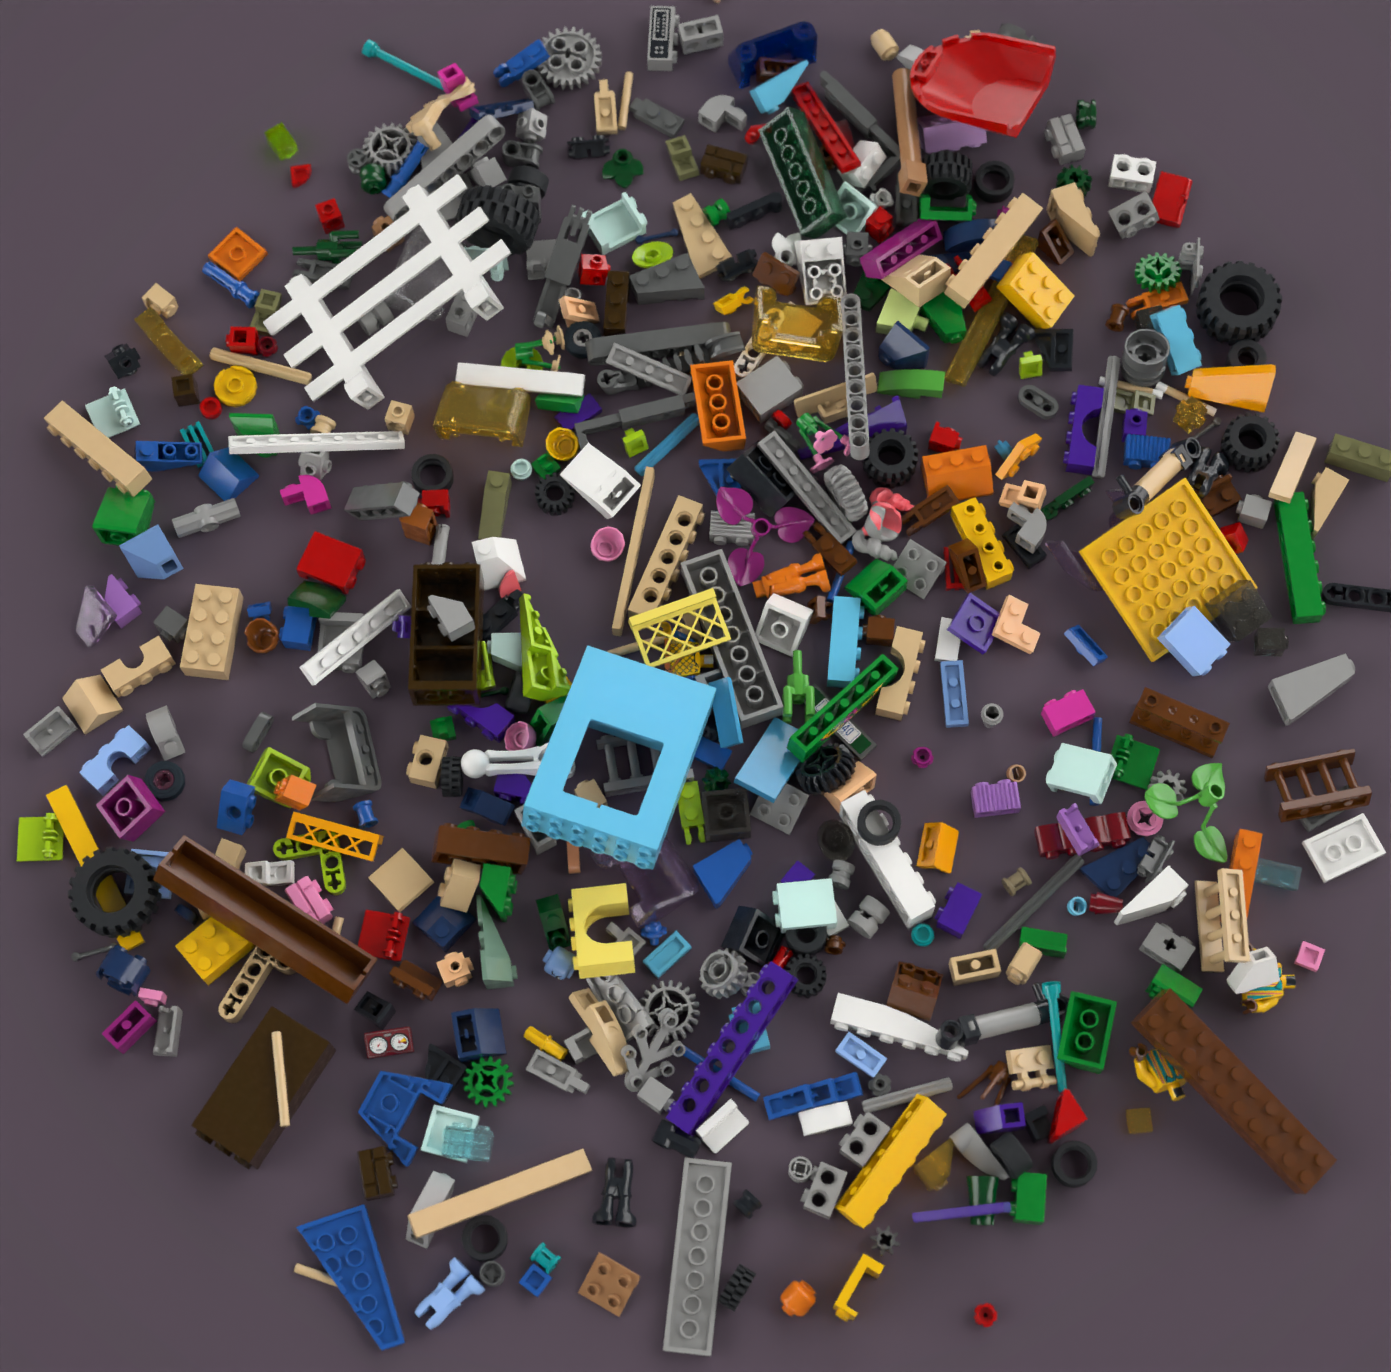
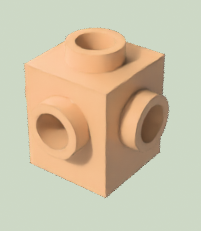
M462 952L449 953L444 956L445 959L436 962L446 988L453 985L456 987L465 985L469 982L468 979L472 978L470 971L474 970L469 957L464 958Z

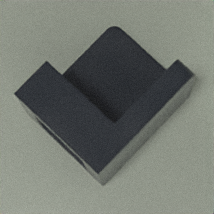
M1045 1105L1024 1114L1025 1127L1033 1143L1048 1137L1050 1134L1051 1124L1047 1118L1049 1112Z

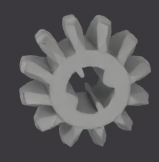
M1167 770L1166 774L1158 771L1157 777L1152 776L1150 779L1152 784H1149L1147 787L1149 789L1157 783L1166 784L1174 790L1177 797L1176 801L1184 800L1183 794L1187 792V789L1182 787L1185 784V780H1178L1179 773L1171 776V770Z

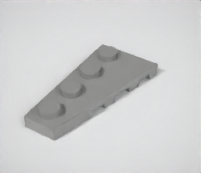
M618 975L586 978L596 999L599 1002L606 1000L612 1009L626 1042L635 1038L632 1035L634 1026L640 1024L648 1029L655 1024ZM643 1030L638 1031L637 1035L642 1033Z

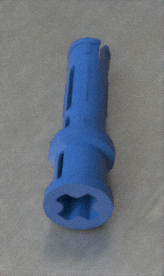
M417 141L397 174L391 176V182L386 190H382V193L391 198L404 187L429 148Z
M210 261L203 266L202 272L228 289L235 299H240L250 309L255 306L260 294L258 291H253L243 281L235 280Z

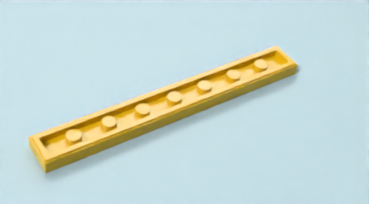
M64 785L47 794L46 797L82 866L84 864L82 859L86 856L92 858L94 856L93 852L99 848L69 787ZM112 874L106 877L97 889L96 898L104 912L112 913L123 909L127 904ZM131 931V935L127 937L118 935L117 940L120 946L128 952L145 943L140 931L137 933Z

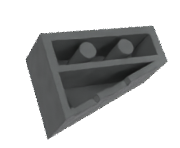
M688 253L629 275L630 289L638 305L665 303L667 300L705 299L704 286Z

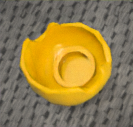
M558 427L549 432L546 438V449L557 460L568 461L577 455L580 448L576 434L570 429Z

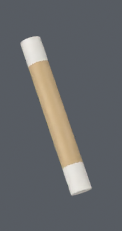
M1100 376L1098 385L1104 386L1105 377ZM1119 380L1117 382V389L1132 393L1135 390L1156 395L1158 399L1163 397L1164 391L1135 386Z
M1158 382L1155 389L1164 391L1165 394L1213 417L1217 411V408L1196 398L1188 397L1187 394L1162 382Z

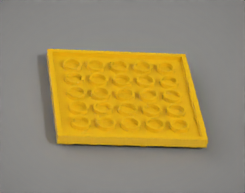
M1186 478L1181 479L1144 506L1142 513L1124 519L1078 551L1151 662H1155L1169 652L1157 637L1186 607L1195 606L1211 622L1258 588Z

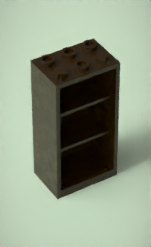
M452 562L413 564L408 691L413 706L480 705L481 641L483 640L484 578L480 564L469 562L464 564H454ZM434 595L463 602L474 621L475 629L451 642L448 635L443 636L438 627V624H440L438 618L435 617L433 619L427 608L430 605L428 597Z
M273 1006L270 1007L191 1125L196 1129L194 1134L210 1145L214 1141L215 1148L228 1157L234 1154L235 1157L233 1159L247 1169L253 1166L258 1170L286 1128L280 1127L271 1033L281 1032L289 1120L292 1119L336 1052V1049L329 1041Z

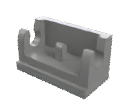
M57 706L23 735L38 753L44 757L78 728L63 710Z
M159 1006L153 1055L177 1057L183 1011L178 1006H171V1008Z

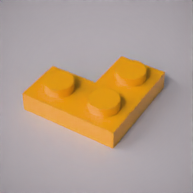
M1035 433L1019 441L995 475L1001 480L1009 476L1013 477L1020 468L1018 464L1021 460L1024 461L1028 456L1032 457L1039 450L1040 446L1038 444L1042 438Z

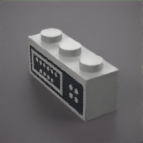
M651 6L647 56L648 71H673V63H677V51H674V45H678V33H675V28H678L679 15H676L675 7Z

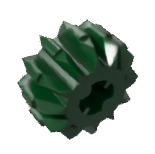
M1071 164L1069 169L1064 167L1061 173L1057 175L1056 188L1075 182L1077 188L1082 190L1085 197L1087 192L1091 190L1092 177L1088 175V169L1081 170V164L1077 168H1074Z

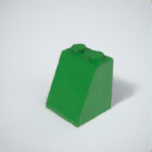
M108 487L92 525L100 541L103 544L119 546L147 531L150 527L155 504L152 494L142 489L133 497L128 492L122 493L117 487Z

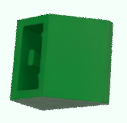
M874 559L844 586V589L852 597L861 598L860 604L873 616L879 615L906 591L908 580L892 565Z
M484 863L480 881L483 896L500 920L507 922L508 916H512L514 903H512L511 896L516 894L518 881H516V875H513L511 867Z
M1162 964L1147 987L1146 992L1149 993L1148 996L1153 1000L1161 990L1171 988L1192 1009L1203 989Z

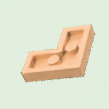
M1008 595L1005 598L991 635L1031 654L1034 652L1040 633L1022 624L1029 604Z

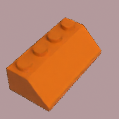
M733 360L690 365L703 445L722 452L744 449L746 434Z

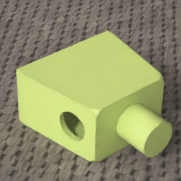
M890 289L877 321L876 332L888 335L897 321L911 332L914 328L926 331L929 319L919 316L921 307L912 303L898 291Z

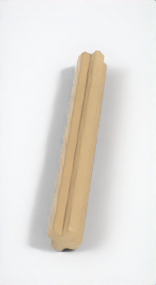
M215 347L210 352V358L218 362L233 366H243L252 371L305 385L310 384L312 380L311 373Z

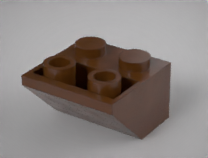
M899 961L886 1006L930 1021L943 974L937 973L932 969L917 967L912 963Z

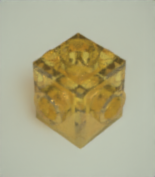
M1193 396L1187 401L1183 399L1175 408L1177 412L1173 421L1188 434L1195 428L1199 429L1207 420L1205 416L1208 409L1202 401L1196 400Z

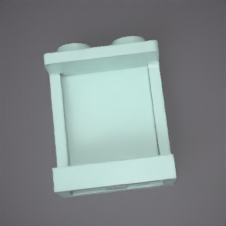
M626 192L621 193V200L597 211L590 217L588 234L602 255H606L633 241L638 235L646 234V224H648L646 217L643 213L639 214L634 198L632 196L629 197ZM587 211L583 212L582 217H586Z
M1062 743L1060 749L1054 755L1052 769L1046 775V784L1053 792L1061 789L1088 796L1094 803L1102 804L1117 763L1110 754Z
M832 878L778 883L776 891H772L773 904L778 905L779 912L775 913L776 927H780L781 933H786V930L826 926L827 929L836 928L837 916Z

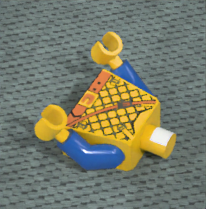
M662 622L660 626L663 628L662 632L671 635L673 628H671L668 622ZM678 630L673 635V637L684 642L688 637ZM664 638V648L669 638ZM689 638L688 644L695 647L700 646L694 639ZM671 640L666 651L673 654L680 653L683 645ZM700 651L664 664V671L695 681V676L700 675V668H713V654L700 655Z

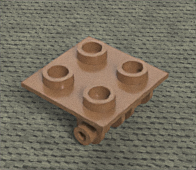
M599 1252L578 1293L620 1317L634 1288H636L640 1281V1276Z

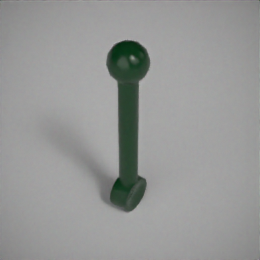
M502 687L500 690L481 693V697L498 694L507 695L509 689Z

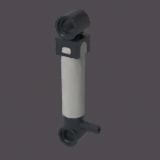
M1037 982L1032 985L1037 999L1036 1002L979 1016L974 1014L958 1017L957 1021H944L935 1037L937 1045L944 1050H952L959 1042L961 1047L977 1044L980 1039L1049 1023L1048 999L1042 993L1041 984ZM1059 993L1057 1000L1058 1008L1061 1010L1059 1011V1019L1062 1022L1066 1016L1069 999ZM945 1032L951 1033L954 1038L947 1037Z

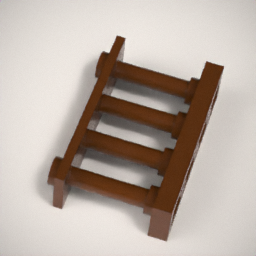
M1147 687L1144 688L1129 721L1130 724L1210 758L1214 757L1219 743H1222L1230 724L1227 721Z
M1341 749L1334 753L1283 763L1275 762L1266 766L1265 782L1275 780L1283 799L1278 813L1280 822L1369 805L1372 795L1370 786H1358L1350 766L1353 765L1355 749ZM1341 767L1349 789L1337 791L1328 769ZM1319 771L1328 794L1314 795L1306 774ZM1297 776L1306 798L1292 799L1284 778Z

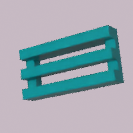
M199 421L195 422L196 425L187 426L188 428L185 430L184 428L180 429L185 442H190L187 435L191 433L194 441L200 443L195 433L196 430H199L209 452H214ZM202 448V457H203V460H202V464H197V467H198V468L201 467V466H203L204 463H205V461H206V459H207V456H206V454H205L203 448Z

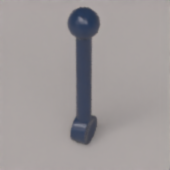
M672 229L670 232L655 234L646 237L638 235L636 237V243L641 245L644 243V241L667 237L671 235L673 237L678 236L679 231L677 229Z

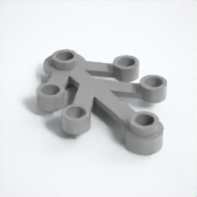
M665 1008L660 1011L658 1021L661 1025L649 1047L646 1040L648 1036L647 1029L640 1024L632 1029V1035L636 1038L642 1060L637 1067L635 1062L636 1050L631 1045H625L621 1049V1055L625 1059L628 1069L624 1079L628 1090L632 1092L640 1091L650 1076L656 1078L660 1075L665 1077L673 1075L675 1068L669 1061H663L658 1067L647 1070L650 1064L671 1055L680 1057L686 1051V1047L681 1041H674L670 1046L658 1050L669 1029L674 1028L678 1024L679 1017L673 1009ZM643 1030L641 1035H637L638 1031ZM681 1046L678 1051H675L676 1047ZM632 1050L631 1054L626 1056L627 1051ZM670 1066L668 1071L664 1072L665 1067Z

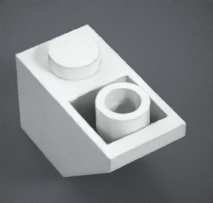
M1268 947L1249 952L1250 961L1238 963L1229 975L1227 983L1235 994L1247 993L1252 989L1266 987L1280 981L1276 956Z

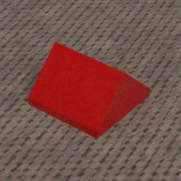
M1064 1089L1057 1097L1047 1143H1055L1080 1128L1087 1120L1086 1115L1068 1089Z

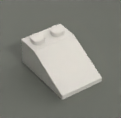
M1168 865L1120 911L1114 923L1120 925L1165 912L1170 906L1173 909L1176 908L1187 895L1185 890L1188 884Z

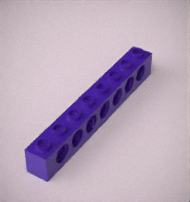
M772 961L761 969L759 973L761 977L756 984L753 983L749 987L746 999L743 1003L737 1005L733 1012L734 1017L730 1023L727 1022L722 1027L720 1038L717 1042H713L707 1050V1057L694 1069L695 1075L691 1081H687L683 1085L681 1096L677 1101L672 1102L667 1110L669 1114L666 1118L687 1134L693 1136L696 1134V1130L702 1125L799 980ZM769 983H774V991L771 994H766V986ZM760 1002L761 1010L754 1014L752 1011L753 1005ZM743 1022H747L748 1030L745 1033H740V1025ZM734 1041L735 1049L731 1053H727V1044ZM721 1061L722 1068L719 1072L715 1073L713 1065L715 1062ZM707 1080L709 1087L705 1092H701L700 1085L703 1081ZM694 1100L696 1104L695 1109L688 1112L687 1104L689 1101Z

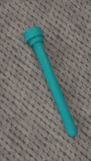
M370 39L365 42L362 49L363 55L369 58L378 57L444 91L440 79L381 50L378 44Z
M1049 981L1042 983V993L1048 999L1057 1087L1061 1093L1064 1089H1067L1064 1062L1057 1060L1061 1040L1057 998L1059 993H1061V984L1059 981Z

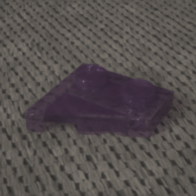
M91 585L86 586L76 632L88 647H93L116 619L117 614L94 586Z

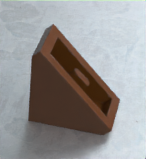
M1056 218L1039 232L1036 246L1057 265H1061L1075 253Z

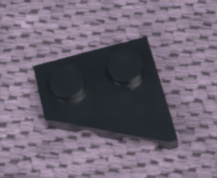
M1033 329L1036 333L1034 340L1050 371H1072L1074 330Z
M430 1043L425 1067V1079L446 1082L453 1086L443 1104L426 1095L424 1096L443 1107L468 1067Z

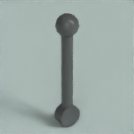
M1215 417L1210 425L1193 437L1198 439L1214 426H1220L1221 419Z
M114 942L109 946L80 954L74 952L71 955V959L78 962L83 957L109 951L118 944Z

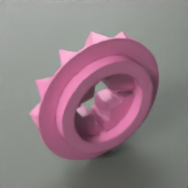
M1139 801L1133 804L1127 814L1129 828L1137 835L1148 837L1156 834L1163 825V818L1154 814L1146 801ZM1140 814H1143V816L1152 814L1148 820L1149 824L1145 822L1138 824L1141 819Z

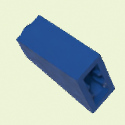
M740 839L692 866L693 873L715 909H718L723 904L751 864V855L753 853L748 844H743Z

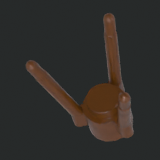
M997 1061L994 1066L990 1065L957 1098L961 1099L990 1075L989 1079L991 1082L980 1096V1099L984 1100L995 1084L998 1086L1002 1084L994 1106L999 1105L1006 1087L1011 1082L1008 1065L1001 1061Z

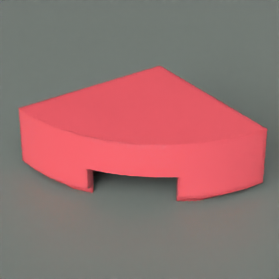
M513 569L508 571L499 586L501 599L506 595L509 596L516 589L522 591Z

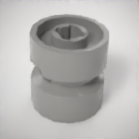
M383 301L361 317L358 323L365 333L370 336L379 330V325L385 326L393 321L394 316Z
M867 895L859 905L860 910H855L847 922L860 935L871 939L878 930L877 924H883L890 915V912L877 899Z

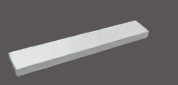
M458 362L455 384L583 397L585 375Z
M400 589L395 590L299 668L310 684L316 685L387 628L393 621L398 619V615H403L408 611L411 605Z

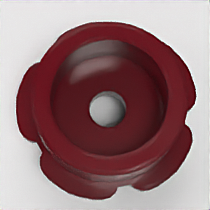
M269 336L262 337L257 345L258 352L262 353L265 357H270L271 354H275L278 350L277 341Z

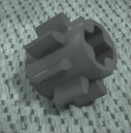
M890 1226L886 1228V1231H882L878 1227L876 1229L878 1236H871L870 1238L876 1241L872 1250L878 1248L881 1251L880 1256H883L886 1251L893 1255L892 1247L900 1246V1243L895 1242L898 1232L894 1234L889 1232ZM881 1236L891 1239L888 1247L885 1244L880 1245Z

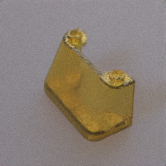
M757 285L752 328V347L755 351L821 362L831 361L835 357L843 333L841 298L832 296L822 297L819 299L816 308L775 302L776 292L774 289Z
M451 381L450 384L445 385L434 418L433 428L439 439L450 440V434H453L454 437H458L459 434L498 437L503 442H505V439L512 440V446L523 447L531 397L523 388L503 389L463 385L461 382Z

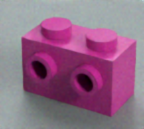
M1082 689L1080 691L1072 690L1058 701L1056 699L1048 701L1044 704L1041 716L1052 736L1055 737L1092 720L1096 712L1085 691Z

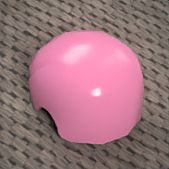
M609 526L599 529L592 538L591 552L599 561L611 562L616 560L622 554L625 547L623 534L618 529Z
M523 721L513 723L506 730L504 737L505 748L508 751L533 748L537 740L534 728Z

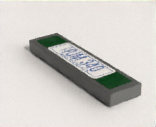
M814 683L812 686L815 693L816 714L831 699ZM851 719L834 734L860 762L877 747V744Z

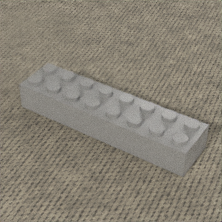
M719 549L681 562V574L690 596L711 588L714 589L716 594V600L731 640L710 647L717 668H720L722 672V678L730 677L732 679L741 729L783 715L784 706L723 550ZM713 604L704 607L701 612L702 616L713 620L716 614ZM699 618L704 634H706L711 624ZM715 625L712 626L708 635L715 639L725 637L722 629Z

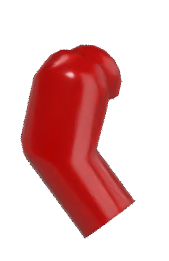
M771 123L752 125L745 134V141L748 144H754L761 135L771 134Z

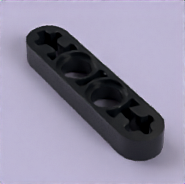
M1329 583L1322 590L1321 598L1329 605L1391 612V590ZM1330 590H1333V593L1338 595H1335L1334 598H1331V595L1328 592ZM1343 591H1345V593H1344V595H1343V600H1342V599H1341V598H1342L1341 593H1342ZM1350 592H1357L1360 600L1354 602L1349 599L1348 594ZM1371 595H1379L1382 598V603L1374 604L1371 601Z

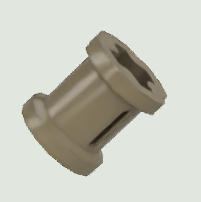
M1021 867L1007 879H1001L1005 890L1012 897L1016 895V891L1025 885L1030 886L1032 884L1030 877Z

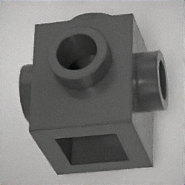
M847 232L846 244H842L843 256H846V265L862 266L859 258L872 250V245L868 244V233Z

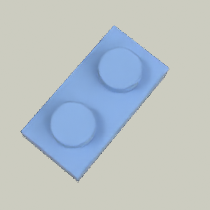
M850 1032L847 1033L835 1050L840 1056L873 1078L887 1060L885 1056Z

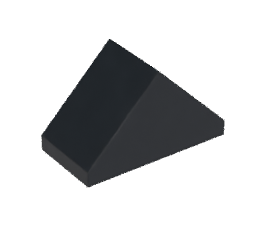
M369 991L366 992L354 1008L357 1013L381 1030L386 1027L396 1013L391 1003Z

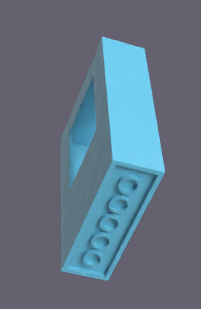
M587 645L525 801L522 826L532 832L539 831L545 833L553 839L568 841L577 847L589 848L597 854H607L613 856L618 861H628L634 863L639 868L653 870L712 710L716 688ZM587 727L661 751L638 815L634 816L604 805L597 808L598 803L563 791Z

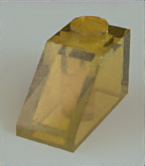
M952 1138L940 1145L912 1169L929 1192L933 1189L938 1192L948 1184L946 1179L950 1176L954 1143Z

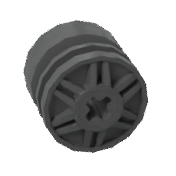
M1139 329L1132 332L1126 338L1120 365L1121 374L1126 381L1140 387L1153 386L1160 382L1164 377L1170 351L1169 341L1166 337L1156 330Z

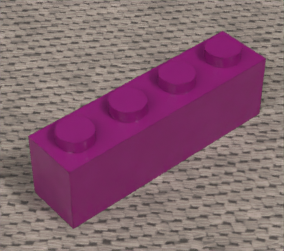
M919 218L859 258L866 277L883 279L943 239L937 221Z

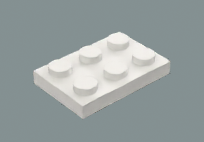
M1364 813L1315 835L1302 843L1324 883L1386 854Z

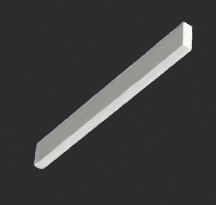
M402 431L228 436L229 454L405 449Z

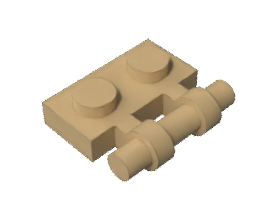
M1051 1045L1006 1051L1009 1074L1017 1073L1018 1080L1012 1081L1013 1090L1024 1092L1030 1091L1031 1088L1035 1087L1045 1089L1057 1083L1056 1076H1048L1046 1074V1069L1054 1068ZM1035 1071L1036 1078L1030 1079L1028 1072Z

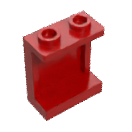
M314 531L296 570L299 577L317 579L341 589L342 593L347 595L349 590L354 588L357 581L356 575L359 570L364 568L366 558L362 549Z

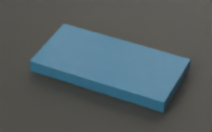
M774 717L735 777L734 783L774 803L800 763V760L786 748L789 738L798 729Z

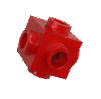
M580 255L578 265L580 284L605 285L608 270H611L610 264H607L606 255Z

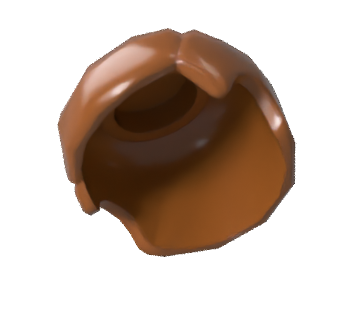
M256 618L249 622L245 628L244 634L247 637V645L254 652L267 654L276 648L279 641V631L267 619Z

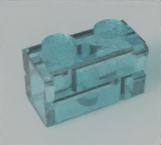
M452 1122V1126L446 1125L442 1155L444 1157L490 1162L494 1133L489 1131L490 1127L476 1125L475 1129L466 1128L464 1123Z

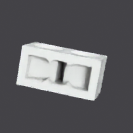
M1115 154L1108 187L1142 193L1146 191L1149 194L1153 184L1156 161H1151L1148 158H1134L1125 154Z

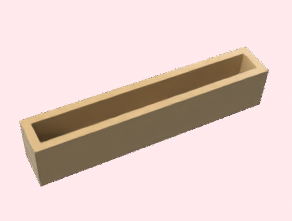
M1024 193L1018 199L1014 197L1007 206L1009 208L1006 214L1002 212L995 221L996 227L994 229L989 228L982 237L985 239L981 245L977 243L970 252L972 257L969 260L965 258L957 268L960 272L956 276L952 274L945 283L948 287L944 294L965 309L1043 208Z
M63 400L44 417L49 425L47 429L55 437L57 435L61 436L60 440L68 448L73 446L75 453L80 458L84 459L86 457L88 459L87 462L96 471L98 469L102 470L101 474L109 482L114 480L116 487L122 493L128 492L135 497L152 480L147 470Z

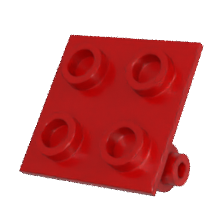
M366 909L358 947L376 958L401 962L411 917L402 916L403 914L399 912L389 914Z

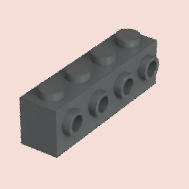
M405 481L353 487L344 511L360 521L411 516L413 509L416 507L420 493L413 489L412 484Z

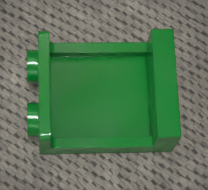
M921 193L919 216L920 219L972 221V215H976L977 205L971 195H966L965 207L930 206L929 194Z

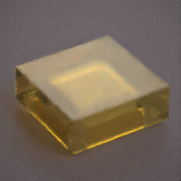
M1150 1108L1126 1110L1128 1134L1153 1132Z

